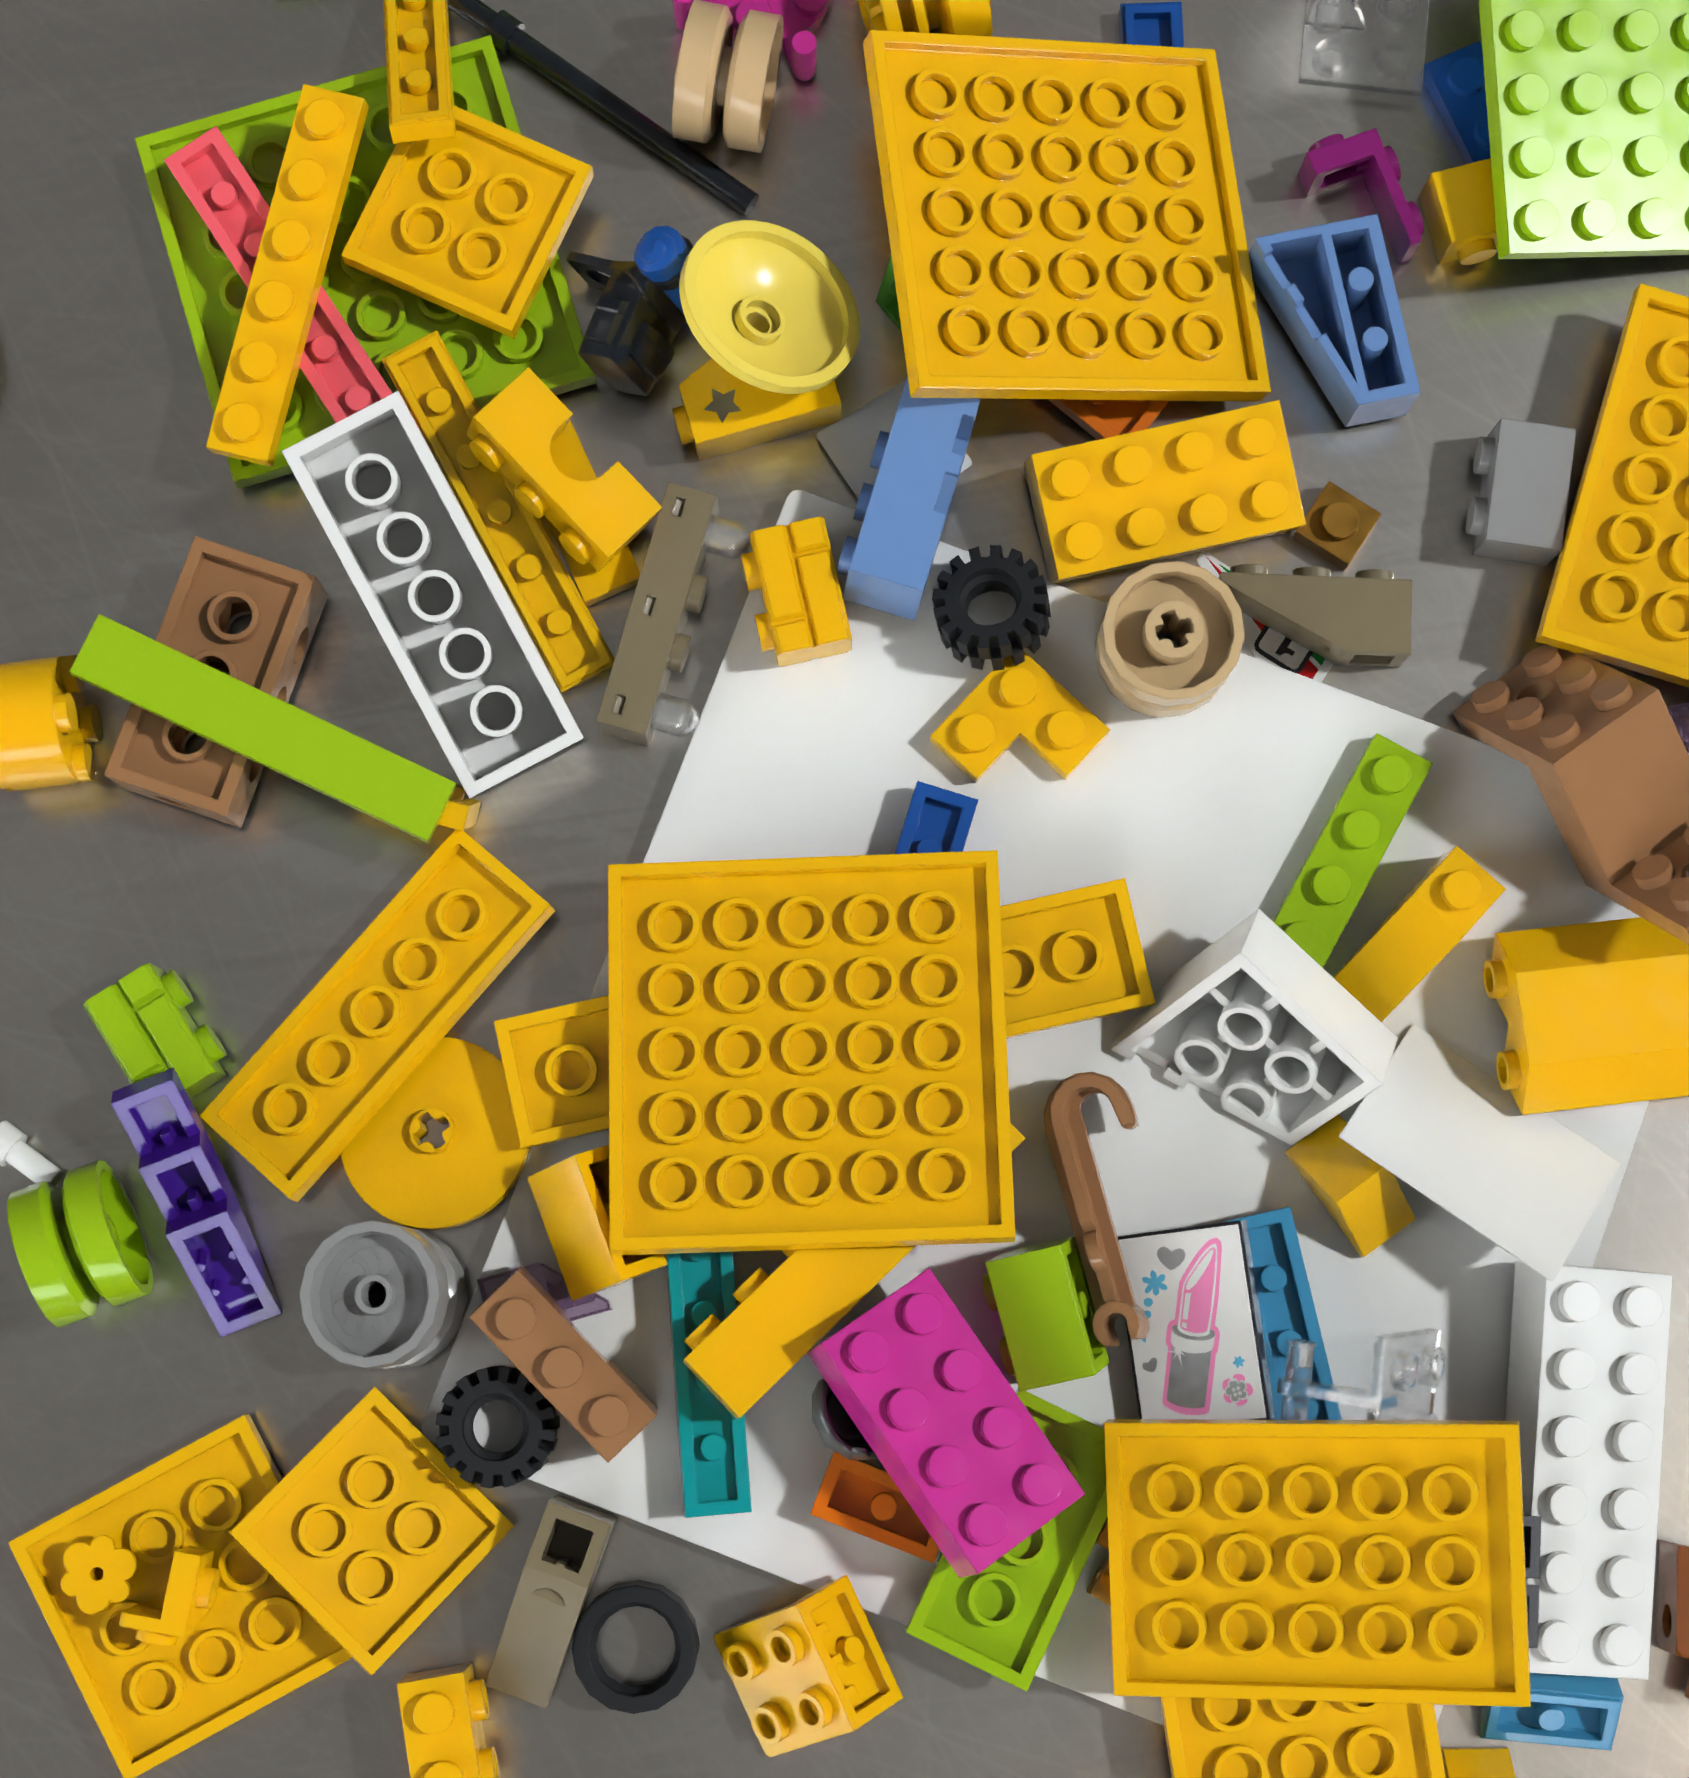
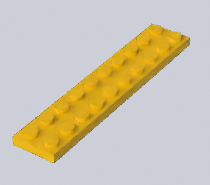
M1125 878L1000 906L1006 1039L1149 1007L1155 1004ZM609 995L494 1021L521 1149L609 1130Z

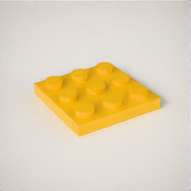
M454 106L456 136L396 144L341 256L344 263L348 266L515 339L594 177L593 167Z
M376 1387L229 1532L369 1675H373L514 1527L471 1482L468 1483L460 1478L461 1473L454 1467L449 1468L444 1461L446 1457Z

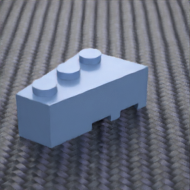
M1378 214L1256 237L1249 251L1253 280L1344 426L1350 427L1405 416L1421 392Z
M907 376L890 433L880 431L870 464V467L879 469L875 484L863 483L853 517V519L863 522L859 537L855 538L847 535L840 555L837 573L847 575L843 600L916 620L964 462L981 398H911Z

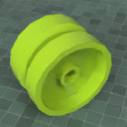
M97 1160L67 1171L62 1192L52 1183L41 1181L10 1193L7 1201V1217L19 1265L35 1301L45 1317L56 1327H65L94 1316L98 1308L100 1295L111 1305L121 1306L152 1293L154 1285L152 1263L139 1219L124 1186L106 1161Z

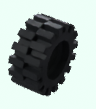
M990 545V556L981 557L979 546L969 549L971 561L965 564L960 556L957 555L949 561L952 574L942 570L937 577L939 589L933 588V611L941 641L946 649L951 647L953 657L961 663L969 656L972 668L982 670L985 659H988L992 662L993 671L1004 670L1002 658L1011 656L1015 666L1025 661L1023 649L1027 648L1035 654L1041 647L1039 635L1047 637L1050 628L1048 617H1051L1044 576H1039L1038 566L1031 558L1024 564L1022 552L1012 548L1007 558L1003 557L1001 545ZM986 592H1006L1016 601L1013 615L998 624H977L967 614L971 601Z
M492 1366L476 1370L457 1381V1385L446 1393L442 1400V1403H444L440 1413H437L436 1425H439V1436L436 1437L438 1448H443L447 1458L444 1461L450 1469L454 1467L461 1473L459 1477L468 1483L473 1481L481 1484L480 1487L491 1489L499 1486L505 1488L516 1485L540 1470L548 1461L547 1459L551 1452L555 1450L558 1441L556 1439L557 1429L560 1428V1416H557L555 1407L517 1367ZM492 1400H503L511 1403L518 1409L523 1419L524 1429L520 1441L514 1448L506 1452L497 1453L485 1449L479 1444L474 1435L473 1422L477 1411L485 1403Z

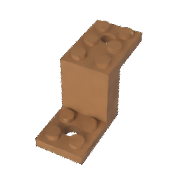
M1543 645L1531 650L1523 657L1521 664L1498 680L1488 682L1477 688L1471 695L1470 700L1453 711L1461 730L1528 766L1587 886L1689 945V755L1659 689L1580 653L1569 652L1549 645Z

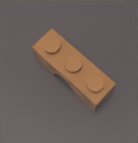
M521 1265L472 1312L469 1318L609 1463L657 1416V1406L613 1360L610 1361L603 1356L582 1335L566 1315V1310Z

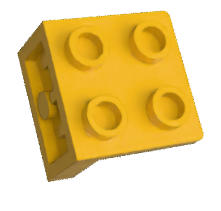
M847 1575L827 1582L787 1607L724 1629L714 1636V1641L723 1659L724 1667L738 1692L751 1721L752 1729L768 1757L853 1732L903 1699L902 1693Z

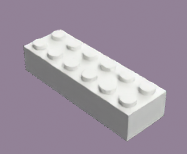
M399 391L282 451L469 799L584 738Z
M1515 1261L1505 1421H1519L1523 1515L1541 1516L1540 1578H1526V1583L1539 1585L1538 1648H1529L1530 1673L1648 1680L1672 1275L1635 1270L1563 1265L1555 1281L1552 1283L1522 1261Z

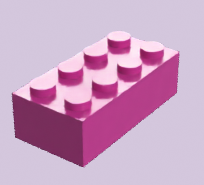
M930 1268L807 1353L959 1578L979 1574L1085 1495Z

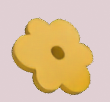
M107 1535L94 1538L91 1544L86 1542L74 1543L65 1550L63 1555V1565L68 1573L61 1579V1589L68 1596L76 1595V1602L81 1611L90 1615L98 1614L108 1607L110 1601L120 1603L128 1598L130 1585L126 1580L130 1579L137 1569L136 1557L126 1548L115 1549L114 1540ZM97 1567L103 1570L102 1579L95 1575Z

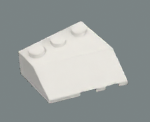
M1258 909L1174 972L1154 995L1155 1004L1144 1007L1114 1041L1110 1050L1129 1060L1133 1058L1134 1054L1145 1058L1165 1069L1163 1078L1182 1088L1188 1082L1220 1098L1223 1110L1290 1145H1294L1383 1085L1398 1037L1269 917Z

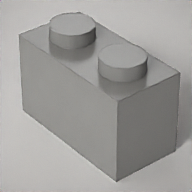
M1501 418L1487 437H1480L1473 464L1474 474L1482 475L1480 497H1473L1471 499L1466 519V533L1475 535L1472 555L1547 566L1562 551L1576 429Z

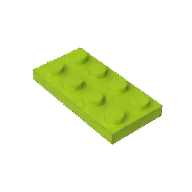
M1017 1388L1015 1393L1085 1495L979 1574L959 1578L941 1552L905 1630L906 1633L1027 1692L1107 1518L1104 1429L1027 1391L1020 1392L1019 1388Z

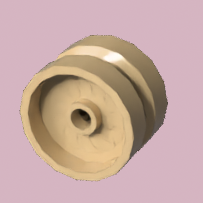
M694 0L685 24L675 69L672 106L673 137L707 143L717 129L722 107L724 106L723 136L729 148L761 153L770 124L779 75L783 41V16L750 9L740 22L734 47H732L733 17L729 7L723 4Z
M1181 561L1150 564L1128 576L1108 602L1094 644L1098 672L1110 693L1132 711L1157 718L1186 715L1207 704L1237 665L1245 638L1242 610L1228 585L1207 569ZM1161 635L1171 636L1176 641L1177 648H1174L1170 639L1159 640L1158 637Z

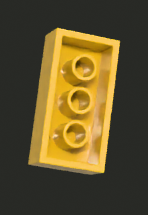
M1280 400L1031 454L1023 463L1049 582L1054 584L1283 534L1306 525Z

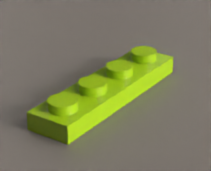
M1378 733L1371 738L1273 919V922L1322 968L1433 765L1432 762Z

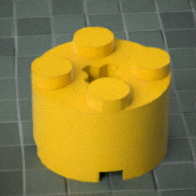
M77 654L0 664V790L7 789L6 792L14 790L24 791L82 783L95 779L96 768L91 742L102 740V721L97 705H86L83 694L85 681L72 676L69 672Z

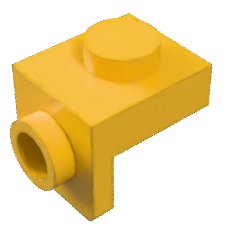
M188 1545L174 1551L163 1608L156 1609L135 1605L122 1611L119 1626L137 1629L135 1639L138 1641L162 1646L176 1645L177 1637L185 1638L198 1631L203 1608H212L218 1591L220 1570L212 1568L215 1550Z

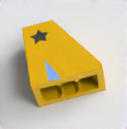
M712 358L679 384L682 406L672 408L681 445L693 442L698 461L831 425L841 420V400L835 380L820 389L806 393H776L760 389L738 379Z

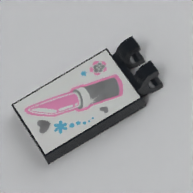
M1247 1220L1118 1236L1136 1304L1144 1310L1149 1321V1331L1146 1339L1130 1338L1125 1318L1139 1419H1275Z

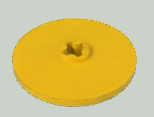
M443 1037L341 1153V1159L350 1183L364 1202L373 1210L407 1227L422 1230H441L472 1222L499 1204L517 1182L525 1166L529 1148L521 1149L503 1063L484 1048L471 1042ZM431 1118L441 1124L449 1122L450 1127L442 1132L445 1143L438 1148L430 1142H421V1138L425 1137L428 1133L425 1123Z

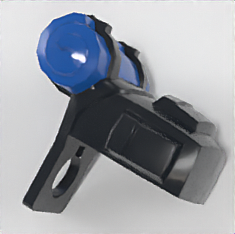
M656 226L646 232L636 246L634 261H614L570 251L566 260L589 285L604 289L597 302L578 354L595 375L615 390L648 396L655 382L660 380L674 356L672 344L675 336L680 332L684 323L687 322L680 301L679 281L684 261L694 245L688 238L682 236L670 226ZM599 272L605 273V274H607V275H609V276H611V277H608V276H606V275H603V274H601V273H599Z

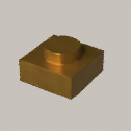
M1328 481L1305 516L1306 525L1298 528L1292 538L1345 571L1378 521L1381 513Z

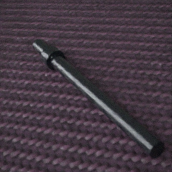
M449 0L448 9L483 32L484 37L491 35L496 50L504 55L512 52L742 214L747 215L753 209L759 194L680 139L674 138L673 134L525 32V24L505 10H500L497 13L480 0Z

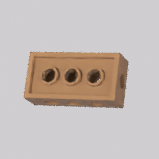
M195 536L155 641L223 673L228 672L229 676L288 703L329 594L314 575ZM246 614L252 615L251 622L244 631L237 634H229L230 626L236 618ZM131 704L104 775L123 789L242 828L264 766L206 739L203 747L197 752L185 754L186 743L195 733Z

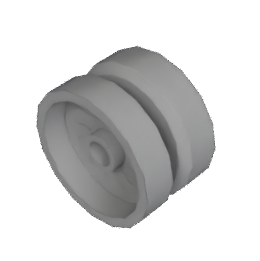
M375 1220L346 1225L323 1240L306 1264L299 1292L303 1322L316 1345L338 1362L370 1369L397 1370L419 1366L446 1350L462 1326L468 1301L464 1270L449 1246L430 1232Z

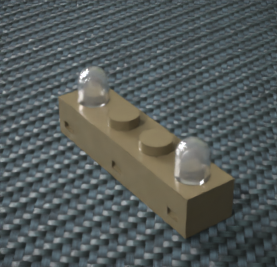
M671 482L667 483L661 503L662 508L658 513L596 719L602 734L648 747L654 730L683 737L691 734L699 723V712L692 702L665 694L671 671L681 673L687 660L691 636L684 635L683 631L689 611L699 614L704 603L709 577L700 574L707 552L736 559L740 558V554L747 553L751 547L749 537L751 532L746 525L718 516L717 495Z

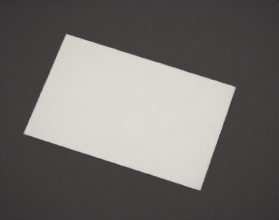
M1412 1024L1393 1053L1383 1085L1364 1097L1339 1135V1138L1552 1283L1555 1281L1622 1164L1545 1112L1522 1115L1510 1090H1503L1498 1080L1414 1024Z

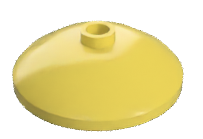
M756 220L732 221L719 225L704 234L686 257L680 274L679 293L688 326L708 355L738 379L771 392L784 394L806 393L820 389L835 380L853 358L860 335L859 312L854 295L846 279L831 259L801 235L768 222Z

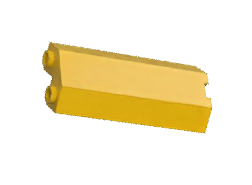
M1642 917L1495 933L1492 960H1486L1483 965V982L1487 996L1490 999L1497 1000L1508 1022L1505 1051H1499L1496 1058L1498 1080L1503 1090L1511 1091L1522 1115L1689 1096L1688 944Z

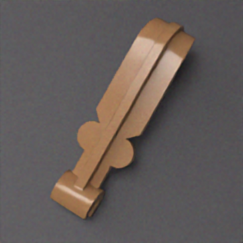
M1095 1072L1076 1073L1061 1081L1049 1095L1044 1109L1045 1132L1095 1308L1092 1321L1093 1332L1097 1340L1104 1346L1118 1347L1120 1342L1114 1326L1118 1316L1123 1315L1126 1318L1130 1338L1146 1339L1149 1331V1321L1144 1310L1135 1301L1083 1117L1082 1107L1084 1101L1092 1094H1104L1108 1097L1123 1128L1132 1130L1139 1126L1135 1107L1126 1089L1113 1078Z

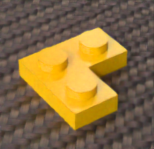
M1024 652L1025 661L1015 666L1011 656L1003 658L1004 670H992L931 734L929 741L975 783L1018 738L1066 780L1108 735L1110 729Z

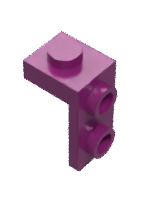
M1376 128L1344 139L1342 134H1333L1314 143L1308 149L1309 152L1306 153L1297 174L1305 197L1307 198L1363 178L1397 262L1400 264L1411 260L1422 241L1424 225L1417 205L1413 201H1406L1398 181L1401 178V170L1398 158L1392 147L1389 145L1383 146Z

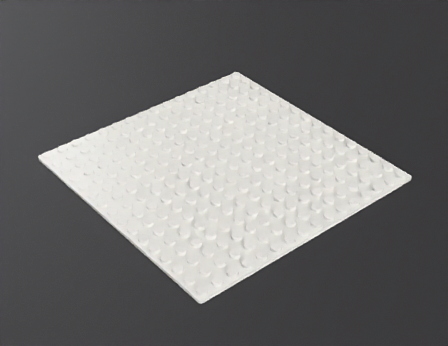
M794 490L787 496L776 526H785L791 522L818 516L824 517L837 571L847 535L858 538L863 522L853 519L855 510L803 490ZM939 541L915 621L843 600L852 635V650L847 653L820 659L814 658L811 661L784 667L778 666L774 650L762 652L754 615L765 612L761 590L749 592L643 862L662 863L895 854L916 783L920 781L978 799L963 852L998 850L1000 906L1125 878L1153 995H1155L1174 972L1256 910L1260 909L1273 921L1371 738L1378 733L1432 762L1433 765L1323 969L1333 977L1435 862L1455 846H1458L1505 887L1506 890L1469 932L1381 1023L1398 1037L1394 1052L1412 1024H1414L1496 1080H1498L1496 1058L1499 1051H1505L1508 1022L1497 1000L1490 999L1487 996L1483 982V965L1486 960H1492L1495 933L1640 917L1585 884L1528 766L1481 741L1240 653L1237 665L1213 698L1196 710L1186 715L1162 718L1132 711L1110 693L1097 669L1094 644L1108 603L1046 580L1051 617H1048L1050 628L1047 637L1039 635L1041 647L1035 654L1027 648L1023 649V651L1103 722L1110 731L1066 780L1018 738L975 783L929 741L931 734L993 670L992 662L988 659H985L982 670L971 667L969 656L961 663L953 657L951 647L946 649L941 641L932 601L933 588L939 589L937 577L942 570L952 574L949 561L957 555L960 556L965 564L971 561L968 551ZM837 573L843 597L847 575ZM986 592L971 601L967 614L977 624H998L1013 615L1016 601L1006 592ZM1161 635L1158 637L1159 640L1170 639L1174 648H1177V643L1171 636ZM608 953L590 999L609 995ZM1140 1008L1006 1039L1010 1123L1026 1138L1012 1151L1015 1242L916 1245L810 1349L812 1350L910 1280L930 1268L1016 1392L1018 1388L1016 1376H1010L1007 1373L1001 1358L1000 1340L1005 1335L999 1312H993L990 1309L984 1294L983 1275L988 1272L985 1262L1002 1252L1074 1236L1045 1132L1044 1109L1048 1097L1061 1081L1076 1073L1095 1072L1113 1078L1126 1089L1137 1114L1139 1126L1128 1130L1121 1126L1108 1097L1104 1094L1096 1093L1088 1096L1082 1107L1083 1117L1117 1237L1223 1223L1228 1220L1291 1207L1342 1420L1505 1421L1515 1261L1520 1260L1398 1177L1396 1179L1415 1220L1367 1256L1361 1257L1284 1153L1293 1145L1223 1110L1220 1098L1188 1082L1182 1088L1163 1078L1165 1069L1145 1058L1134 1054L1133 1058L1129 1060L1110 1050L1114 1041L1143 1009ZM1364 1097L1339 1114L1347 1123ZM1649 1100L1545 1112L1622 1163L1564 1265L1593 1267ZM609 1130L532 1147L422 1423V1434L429 1441L437 1443L436 1437L439 1436V1425H436L437 1413H440L444 1405L442 1400L446 1393L451 1391L457 1385L456 1382L476 1370L487 1367H516L478 1328L469 1316L509 1276L523 1265L566 1310V1315L582 1335L603 1356L610 1361L613 1360L657 1406V1416L609 1463L555 1408L557 1416H560V1428L557 1429L556 1439L558 1441L555 1450L551 1452L546 1464L529 1477V1480L813 1590L831 1580L847 1575L864 1610L907 1626L941 1554V1550L939 1549L935 1562L931 1563L810 1515L833 1450L825 1446L812 1420V1393L817 1382L823 1377L807 1353L745 1413L752 1512L691 1518L684 1517L666 1265L620 1285L572 1301L527 1177L573 1155L609 1145ZM781 1250L733 1252L735 1290L760 1267L770 1276L788 1257ZM1123 1315L1118 1316L1114 1324L1120 1345L1118 1347H1106L1110 1363L1096 1375L1026 1391L1103 1429L1104 1423L1108 1419H1139L1125 1317ZM492 1400L485 1403L477 1411L473 1422L474 1435L479 1444L485 1449L497 1453L506 1452L514 1448L520 1441L524 1429L523 1419L518 1409L511 1403L503 1400ZM878 1458L861 1460L886 1470ZM1095 1543L1035 1676L1164 1725L1160 1697L1114 1695L1111 1606L1086 1592L1096 1571L1109 1555L1107 1549ZM1434 1704L1436 1722L1438 1723L1443 1705Z

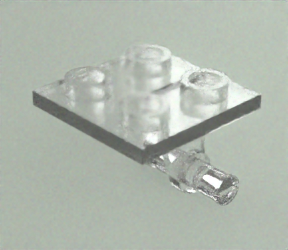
M1306 0L1298 83L1420 96L1423 83L1430 0Z
M1427 1328L1375 1336L1370 1390L1311 1381L1316 1342L1304 1339H1287L1288 1350L1285 1377H1279L1277 1381V1393L1283 1394L1280 1420H1307L1310 1398L1367 1408V1420H1438L1437 1416L1433 1414L1435 1389L1442 1381L1445 1371V1353L1440 1348L1441 1330Z

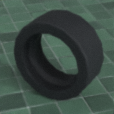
M635 1580L615 1584L593 1599L577 1622L571 1649L575 1673L588 1694L609 1709L636 1714L657 1710L680 1694L693 1675L700 1642L696 1619L681 1597L664 1585ZM634 1606L652 1609L664 1617L673 1631L675 1641L673 1661L665 1674L651 1684L640 1686L619 1683L608 1675L599 1661L597 1650L600 1629L606 1620L619 1610Z

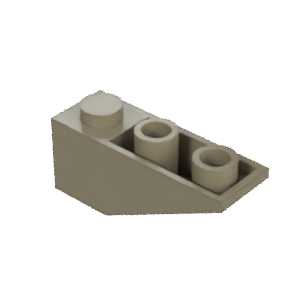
M1239 564L1232 566L1230 572H1221L1219 579L1228 585L1242 613L1335 665L1399 668L1411 655L1412 580L1394 579L1392 571L1367 569L1356 572L1355 577L1331 576V570L1328 568L1310 566L1296 568L1293 570V575L1268 574V568L1263 565Z
M557 1495L548 1501L525 1562L485 1683L487 1687L545 1709L548 1708L574 1637L577 1622L582 1615L615 1525L616 1517Z

